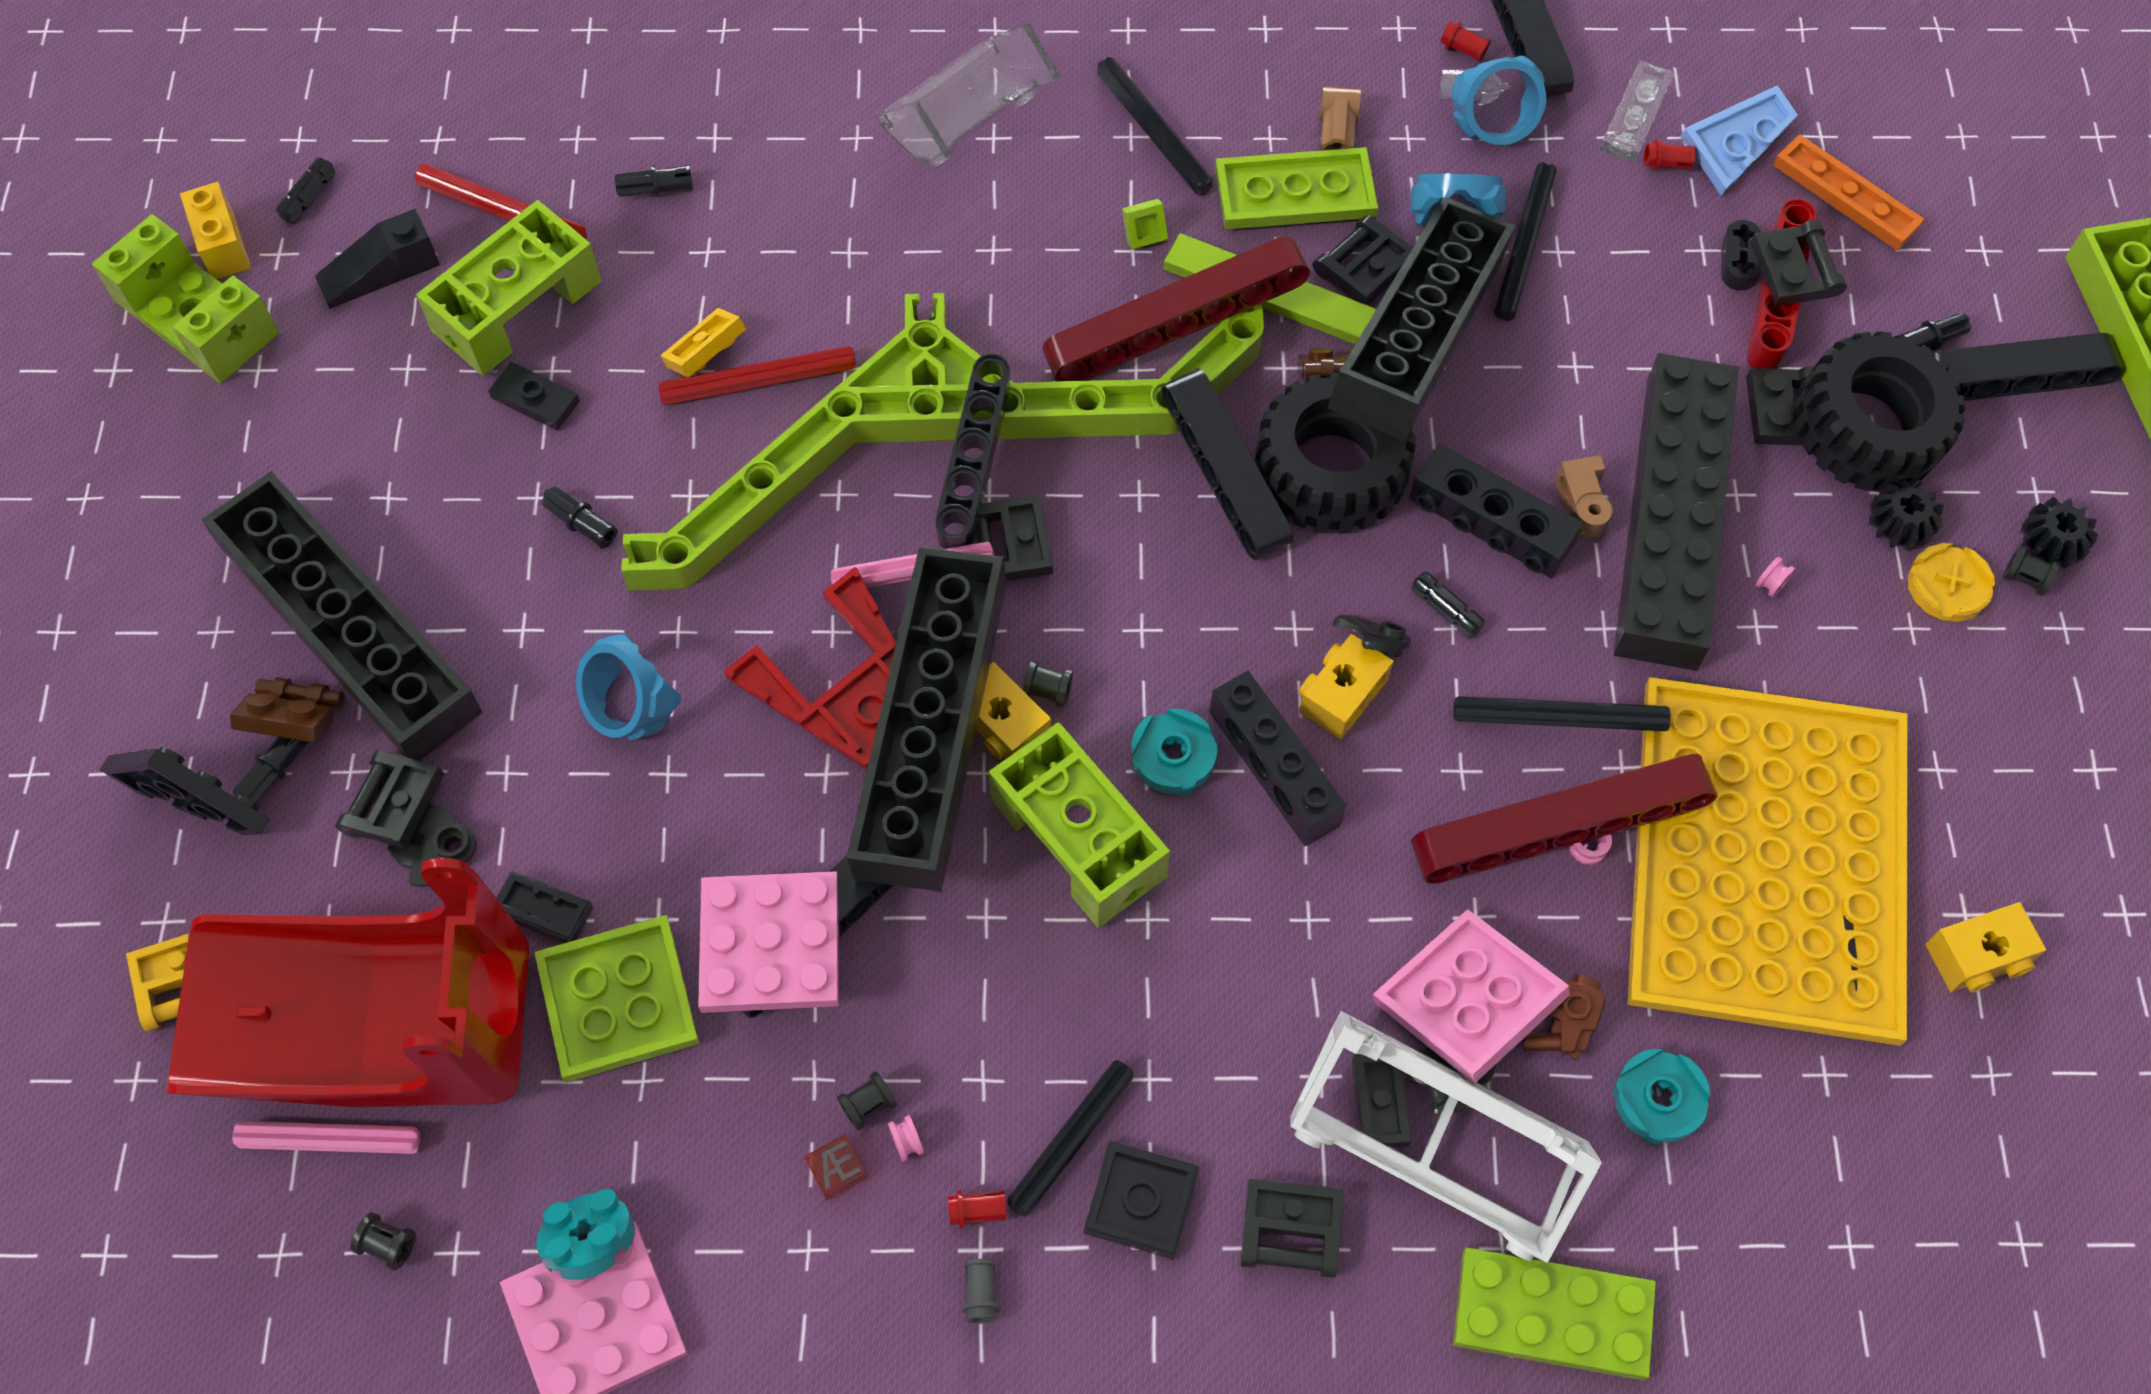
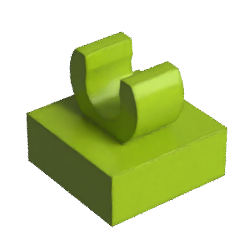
M1159 199L1122 208L1127 243L1131 249L1168 240L1164 206Z

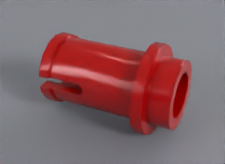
M1450 22L1440 41L1446 45L1445 49L1449 51L1453 48L1481 62L1490 46L1491 40L1463 28V23L1461 22L1457 24Z
M1655 140L1653 143H1647L1643 154L1644 166H1650V169L1654 171L1659 167L1690 171L1695 160V147L1692 145L1662 144L1661 140Z
M960 1190L956 1191V1196H947L950 1225L959 1224V1229H963L965 1223L996 1220L1007 1221L1004 1190L962 1195Z

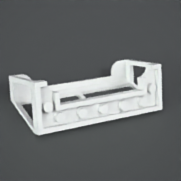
M1340 1011L1290 1116L1291 1127L1296 1129L1294 1135L1302 1142L1317 1149L1321 1147L1322 1143L1327 1145H1333L1334 1143L1500 1231L1509 1241L1506 1248L1518 1257L1530 1262L1535 1256L1548 1263L1602 1164L1589 1141L1477 1082L1473 1084L1462 1074L1343 1011ZM1343 1048L1355 1054L1365 1055L1375 1061L1379 1058L1449 1095L1420 1161H1415L1313 1106ZM1458 1101L1540 1143L1545 1147L1546 1151L1567 1163L1542 1225L1538 1226L1430 1169L1431 1161ZM1578 1171L1582 1175L1556 1221L1574 1174Z

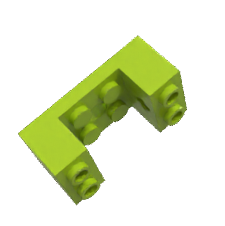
M537 199L418 292L416 296L431 332L484 377L513 353L503 326L550 287L555 289L573 305L601 283L602 280L591 243ZM503 269L515 270L514 274L508 278L500 279L496 277L497 273Z
M153 214L91 264L118 305L219 384L224 382L279 334L264 302L256 292L233 275L223 284L193 261L180 235Z
M1059 722L988 771L990 800L1016 831L1027 824L1071 876V897L1098 929L1167 878L1170 850ZM1073 806H1084L1091 812V817L1084 823H1074L1067 818L1066 812Z

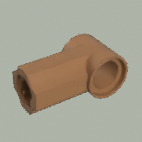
M1323 86L1319 118L1322 121L1320 151L1354 148L1355 124L1358 122L1361 89Z

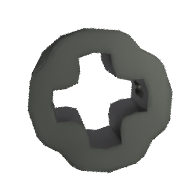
M2019 545L2012 555L2002 579L2007 581L2015 579L2035 588L2036 594L2043 596L2051 586L2059 570L2060 562L2053 560L2049 563L2027 553L2026 547Z
M1031 660L1025 676L1023 691L1029 697L1035 695L1055 700L1058 706L1065 707L1070 694L1074 671L1066 669L1065 672L1041 667L1038 661Z
M877 1071L869 1075V1081L847 1095L842 1093L837 1096L840 1106L857 1131L864 1128V1122L888 1107L892 1110L898 1106L893 1094Z
M370 1212L361 1220L356 1228L351 1241V1251L358 1255L366 1252L386 1261L387 1268L395 1271L400 1269L409 1258L416 1241V1232L410 1228L400 1230L381 1221L380 1215Z

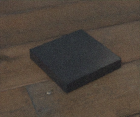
M1109 1141L1083 1234L1174 1260L1199 1166Z

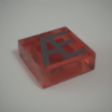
M846 1134L804 1156L826 1201L868 1178Z

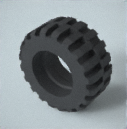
M1879 331L1871 336L1870 332L1854 334L1852 338L1845 337L1837 341L1831 349L1824 353L1801 384L1797 392L1798 398L1794 402L1793 411L1795 418H1798L1794 423L1798 437H1804L1805 439L1802 446L1808 455L1813 454L1817 458L1816 465L1824 472L1828 469L1836 475L1834 479L1843 484L1849 481L1855 484V488L1865 491L1876 487V492H1881L1882 488L1887 486L1888 483L1897 486L1903 479H1906L1909 485L1913 486L1917 481L1923 480L1957 442L1958 435L1963 430L1965 419L1962 414L1965 411L1963 396L1958 395L1961 388L1956 377H1950L1948 374L1949 366L1942 359L1939 361L1931 355L1933 352L1925 345L1919 347L1913 344V339L1900 335L1898 338L1892 337L1891 332ZM1852 393L1870 395L1889 405L1900 418L1904 431L1888 429L1870 420L1859 409Z
M1329 373L1328 378H1320V374L1306 377L1304 384L1301 385L1299 381H1296L1285 388L1284 394H1277L1270 402L1269 410L1265 411L1262 417L1255 457L1256 465L1285 517L1289 514L1294 517V524L1305 528L1307 524L1315 526L1316 532L1327 534L1328 529H1338V534L1352 533L1353 526L1357 525L1360 529H1366L1374 525L1376 517L1384 519L1392 512L1393 506L1398 504L1404 495L1416 447V438L1412 428L1405 441H1402L1327 409L1339 373ZM1324 435L1340 436L1358 444L1367 453L1371 461L1363 467L1352 471H1329L1307 460L1298 447L1314 437Z

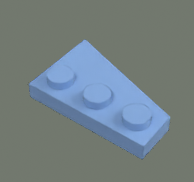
M1777 85L1685 128L1681 138L1687 146L1692 145L1695 147L1696 160L1720 196H1722L1793 123L1798 114Z

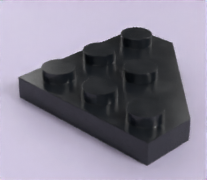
M165 747L108 755L99 769L140 795L151 799L155 796L166 801L170 797L174 798L175 800L172 803L174 808L206 820L207 817L218 822H223L224 819L229 820L226 824L227 829L241 835L261 834L270 820L258 812L260 806L256 802L240 794L230 795L220 788L222 782L219 779L203 771L193 772L182 765L185 761L182 756Z

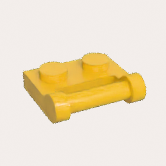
M189 933L126 953L137 1013L145 1032L161 1028L162 1022L177 1018L180 997L156 1005L154 995L182 986Z

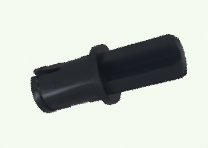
M689 165L655 169V166H651V170L620 173L615 175L614 179L616 192L620 197L655 193V197H659L660 192L693 190Z
M1961 313L1936 322L1927 320L1922 322L1921 326L1917 329L1900 335L1913 339L1912 343L1919 347L1925 345L1932 351H1936L1941 348L1942 343L1968 334L1971 330L1969 317L1965 313Z
M553 486L544 492V497L541 501L543 507L566 522L567 529L572 532L579 531L601 549L608 547L613 542L618 529L594 513L589 503H580L557 486Z
M277 737L263 755L257 754L254 757L256 763L233 789V795L240 794L257 803L277 778L283 779L286 776L284 770L301 749L308 744V741L294 739L287 746L292 739Z

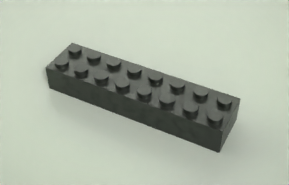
M1444 198L1439 203L1342 366L1327 409L1379 430L1386 435L1405 441L1500 267L1516 225L1452 199Z
M1663 353L1657 354L1647 379L1613 656L1698 671L1710 649L1739 371L1737 366Z
M272 471L201 519L217 545L405 757L420 761L483 713L470 688Z
M919 547L846 857L854 880L942 892L1007 586L1003 557Z

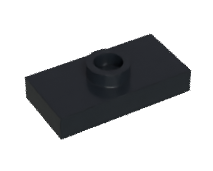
M512 361L488 390L491 399L557 431L580 402L577 393Z
M512 870L497 896L498 901L516 924L563 943L577 940L594 908L590 901Z

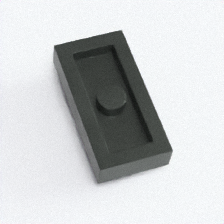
M1354 1054L1352 1066L1361 1132L1391 1148L1410 1146L1412 1141L1402 1071L1379 1058L1375 1061L1365 1055Z

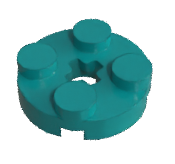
M1168 709L1165 714H1159L1155 717L1152 714L1146 717L1138 725L1132 737L1131 757L1133 772L1146 785L1159 792L1180 796L1192 794L1197 787L1208 780L1215 768L1218 749L1215 739L1211 734V728L1203 718L1183 709ZM1175 743L1180 744L1181 753L1184 755L1182 758L1170 759L1167 757V753L1162 750L1164 746L1172 748Z
M1649 1049L1632 1057L1621 1070L1613 1087L1615 1105L1623 1122L1631 1131L1641 1136L1645 1142L1654 1145L1678 1142L1692 1135L1706 1118L1708 1099L1710 1098V1087L1702 1070L1690 1058L1681 1054L1676 1056L1671 1053L1662 1052L1664 1049ZM1656 1085L1661 1091L1668 1088L1673 1095L1668 1100L1670 1106L1664 1107L1661 1103L1657 1104L1652 1099L1654 1094L1652 1086Z
M601 1189L592 1194L576 1197L568 1202H556L550 1205L543 1213L544 1224L538 1232L536 1246L546 1269L551 1273L552 1270L560 1272L562 1278L567 1280H583L599 1275L616 1263L613 1256L623 1246L627 1252L634 1239L635 1225L626 1205L618 1199L616 1193L611 1189ZM588 1232L587 1239L579 1241L578 1238Z

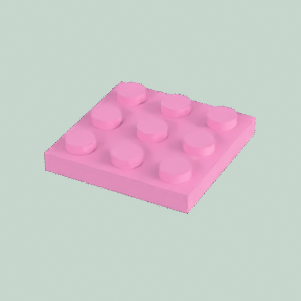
M837 871L701 878L698 1007L701 1013L839 1006V889Z
M1468 909L1373 993L1374 1002L1378 1007L1473 1084L1482 1078L1570 996L1568 984Z
M633 1221L635 1235L631 1246L627 1252L623 1246L613 1256L616 1263L599 1275L583 1280H567L562 1278L560 1272L552 1270L551 1273L542 1262L500 1282L540 1394H608L689 1356L635 1221Z

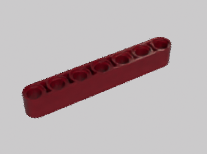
M1282 236L1054 334L1044 342L1042 347L1043 353L1055 382L1084 381L1302 286L1308 280L1310 270L1295 240L1289 236Z
M1689 754L1431 827L1417 833L1412 837L1411 843L1425 882L1437 884L1569 847L1576 843H1583L1692 812L1713 803L1717 799L1718 794L1702 756L1699 754Z

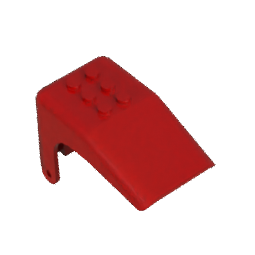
M434 858L426 860L421 864V877L443 901L440 907L428 912L382 916L199 915L192 920L189 928L166 1091L168 1094L351 1108L490 1105L506 1102L515 1094L519 1084L529 962L528 939L481 877L467 863L451 858Z

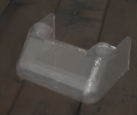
M1026 23L979 43L884 109L876 116V119L883 130L922 165L930 163L934 168L952 156L949 150L954 146V141L1003 106L1014 102L1019 107L1036 96L1035 88L1055 81L1061 76L1031 25Z

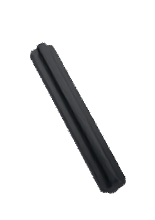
M1119 1060L1111 1063L1009 1195L1008 1205L1017 1214L1023 1217L1030 1214L1132 1081L1134 1072L1125 1063Z

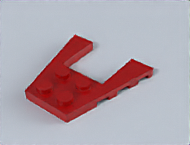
M854 567L823 592V596L874 652L864 662L812 704L803 697L757 645L725 669L724 674L729 681L867 770L896 642L881 617L871 594H869L858 569Z

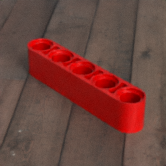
M1794 198L1784 203L1772 231L1798 227L1807 221L1816 219L1814 206L1803 199ZM1808 244L1799 245L1808 264L1810 248ZM1763 275L1747 350V362L1752 368L1779 369L1793 342L1800 303L1775 307Z

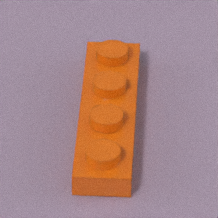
M1801 134L1777 155L1773 164L1777 169L1897 251L1921 228L1925 220Z

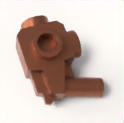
M1578 974L1574 975L1572 981H1564L1569 985L1570 996L1550 1013L1551 1020L1554 1021L1551 1033H1529L1524 1038L1525 1051L1562 1052V1055H1570L1573 1060H1578L1580 1053L1587 1051L1592 1034H1596L1606 1003L1605 996L1599 990L1601 983L1590 977Z

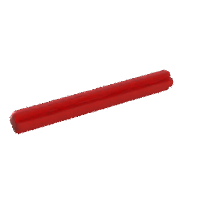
M425 163L420 164L414 174L418 185L508 221H511L530 206V204ZM558 216L583 238H587L586 228L583 225Z
M845 346L693 375L689 378L683 377L662 381L659 383L660 398L663 404L669 405L855 368V356L852 347Z

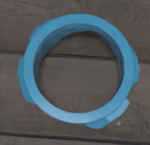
M1525 56L1499 58L1483 62L1475 68L1463 71L1456 77L1451 88V99L1454 101L1455 107L1453 114L1455 124L1470 139L1475 141L1481 139L1494 145H1508L1522 140L1536 128L1546 109L1547 98L1542 72ZM1516 69L1525 84V91L1520 101L1521 114L1517 124L1506 133L1488 132L1480 128L1473 113L1474 97L1479 86L1487 77L1497 71Z
M1419 174L1417 175L1416 184L1411 189L1410 211L1415 214L1416 225H1426L1434 208L1444 198H1449L1455 194L1461 195L1467 203H1473L1479 211L1500 219V216L1505 214L1507 189L1502 186L1503 177Z
M626 633L597 640L580 660L576 674L578 701L588 722L602 735L611 738L626 736L632 741L657 734L664 728V725L669 723L668 718L681 702V695L657 672L653 663L641 656L638 652V645ZM619 659L629 669L636 688V708L629 723L609 718L605 714V697L609 686L622 672V665Z

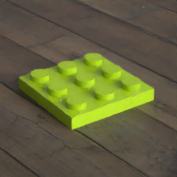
M667 915L534 952L560 1072L565 1083L700 1044Z

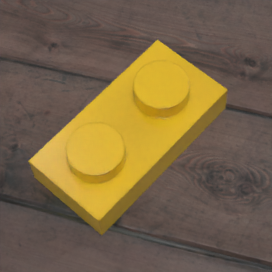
M717 308L660 355L667 368L689 378L691 375L703 370L707 362L721 350L730 347L735 342V339L746 330V327L739 316Z

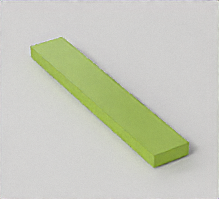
M1180 233L1164 260L1163 269L1186 278L1236 256V254ZM1308 282L1290 292L1262 303L1263 309L1352 344L1357 343L1376 311L1375 308Z

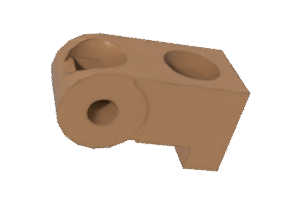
M1601 455L1561 462L1554 479L1565 513L1583 522L1578 538L1583 540L1600 538L1613 513L1612 505L1608 499L1602 496L1599 486L1605 471Z

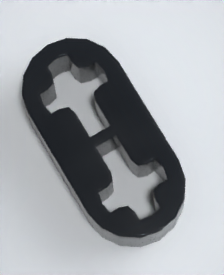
M1748 220L1732 222L1728 226L1722 242V280L1728 287L1738 291L1750 289L1755 284L1761 270L1751 246L1754 234L1760 233L1761 230L1756 224ZM1738 236L1743 237L1744 242L1747 243L1745 248L1740 247V237ZM1738 262L1743 263L1744 274H1740L1739 268L1736 267Z

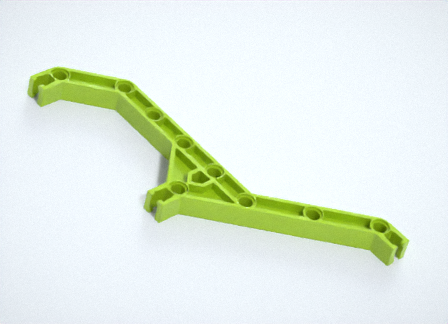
M933 293L934 312H931V320L918 321L917 304H920V295L905 294V329L669 532L623 534V547L627 558H622L621 572L628 591L684 589L692 586L855 443L955 440L972 369L976 360L981 356L946 329L944 293ZM1262 304L1220 321L1218 326L1160 379L1014 383L1010 380V393L1005 410H1012V412H1005L998 439L1169 435L1177 433L1179 429L1168 409L1162 407L1166 405L1161 395V386L1199 368L1207 375L1217 395L1224 391L1260 355L1264 329ZM989 374L983 378L988 383H995L1001 379L1000 376L995 374ZM926 381H928V382L931 383L932 385H923V384H924ZM1082 408H1092L1093 410H1083ZM979 411L973 415L978 420H987L993 416L987 411ZM924 412H932L931 414L927 415L921 414ZM844 414H851L847 417H841ZM763 485H769V487L765 489H756ZM680 558L685 559L684 561H682V562H680V563H677V564H672V563H671L672 561H674V560H676V559H680ZM637 561H652V562L637 563Z

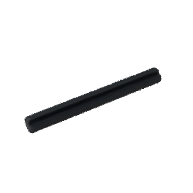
M1112 57L1101 60L1097 64V74L1187 184L1198 195L1210 191L1213 187L1211 175L1116 60Z
M1541 162L1536 167L1494 314L1498 319L1511 321L1515 318L1557 171L1553 164Z
M1458 696L1455 697L1453 707L1454 720L1459 722L1664 732L1669 730L1671 724L1670 708L1659 705Z

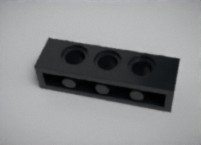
M1441 443L1438 444L1414 478L1409 497L1422 510L1429 513L1434 512L1450 521L1456 529L1473 534L1487 542L1493 550L1506 553L1521 561L1530 571L1542 573L1551 579L1575 545L1583 526V522ZM1452 491L1460 492L1464 496L1455 495ZM1487 511L1496 512L1500 516L1491 515ZM1523 531L1531 532L1536 536L1526 535Z
M1249 670L1212 690L1209 713L1303 845L1307 846L1341 826L1346 809L1345 802Z

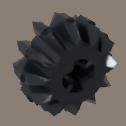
M1903 479L1897 486L1888 483L1887 486L1882 488L1879 495L1874 497L1870 504V511L1872 513L1868 524L1878 528L1876 538L1887 537L1890 539V548L1901 543L1905 550L1909 551L1916 544L1923 547L1929 543L1934 534H1937L1942 526L1941 522L1943 519L1940 516L1943 513L1944 505L1934 502L1936 491L1926 493L1922 490V482L1911 487L1906 479Z
M2052 497L2044 504L2039 503L2035 505L2028 513L2029 517L2022 523L2020 530L2025 535L2022 546L2033 548V556L2042 557L2049 563L2053 560L2060 562V566L2065 569L2074 562L2079 563L2083 561L2090 553V549L2097 541L2098 534L2093 530L2097 520L2084 516L2086 514V507L2080 509L2073 507L2071 498L2061 504L2055 497Z

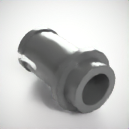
M991 1259L968 1260L964 1263V1268L966 1269L967 1303L962 1305V1312L967 1314V1322L983 1324L996 1320V1312L1000 1311V1304L995 1302V1261Z

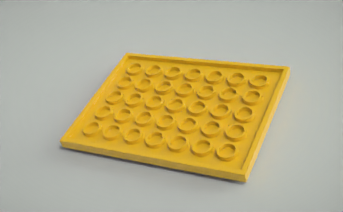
M1649 677L1645 684L1644 705L1668 706L1671 711V724L1669 730L1665 732L1643 731L1641 768L1684 755L1699 754L1702 756L1718 797L1713 803L1704 808L1637 827L1627 1005L1897 1046L1904 1044L1907 1041V713ZM1843 915L1853 923L1854 930H1845ZM1854 938L1857 959L1848 950V942ZM1851 965L1857 967L1858 971L1852 970ZM1855 980H1857V991L1854 984Z

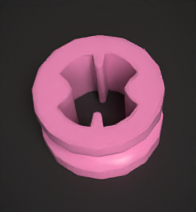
M1780 556L1766 568L1755 584L1759 589L1766 587L1771 598H1774L1782 590L1796 571V568L1793 566L1785 567L1783 565L1784 559Z
M1607 835L1597 838L1600 843L1595 851L1586 849L1588 844L1583 846L1581 843L1569 846L1571 855L1582 864H1597L1608 853L1612 845V836Z
M910 1115L904 1116L901 1124H895L893 1121L887 1123L902 1163L908 1161V1156L911 1153H916L918 1156L924 1154Z

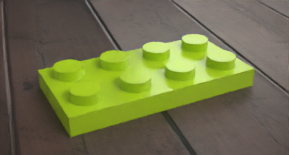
M1367 147L1216 159L1215 172L1225 230L1361 219L1366 215L1373 218L1377 217L1378 204Z
M1465 1247L1462 1251L1453 1346L1645 1381L1649 1378L1656 1281L1551 1262L1546 1263L1534 1259L1530 1262L1518 1256Z

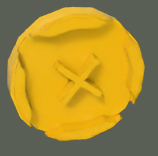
M1940 543L1929 546L1916 557L1908 573V589L1915 603L1927 614L1943 621L1962 622L1975 618L1988 606L1993 597L1995 577L1989 564L1976 551L1964 547V549L1952 547L1954 545L1952 543Z

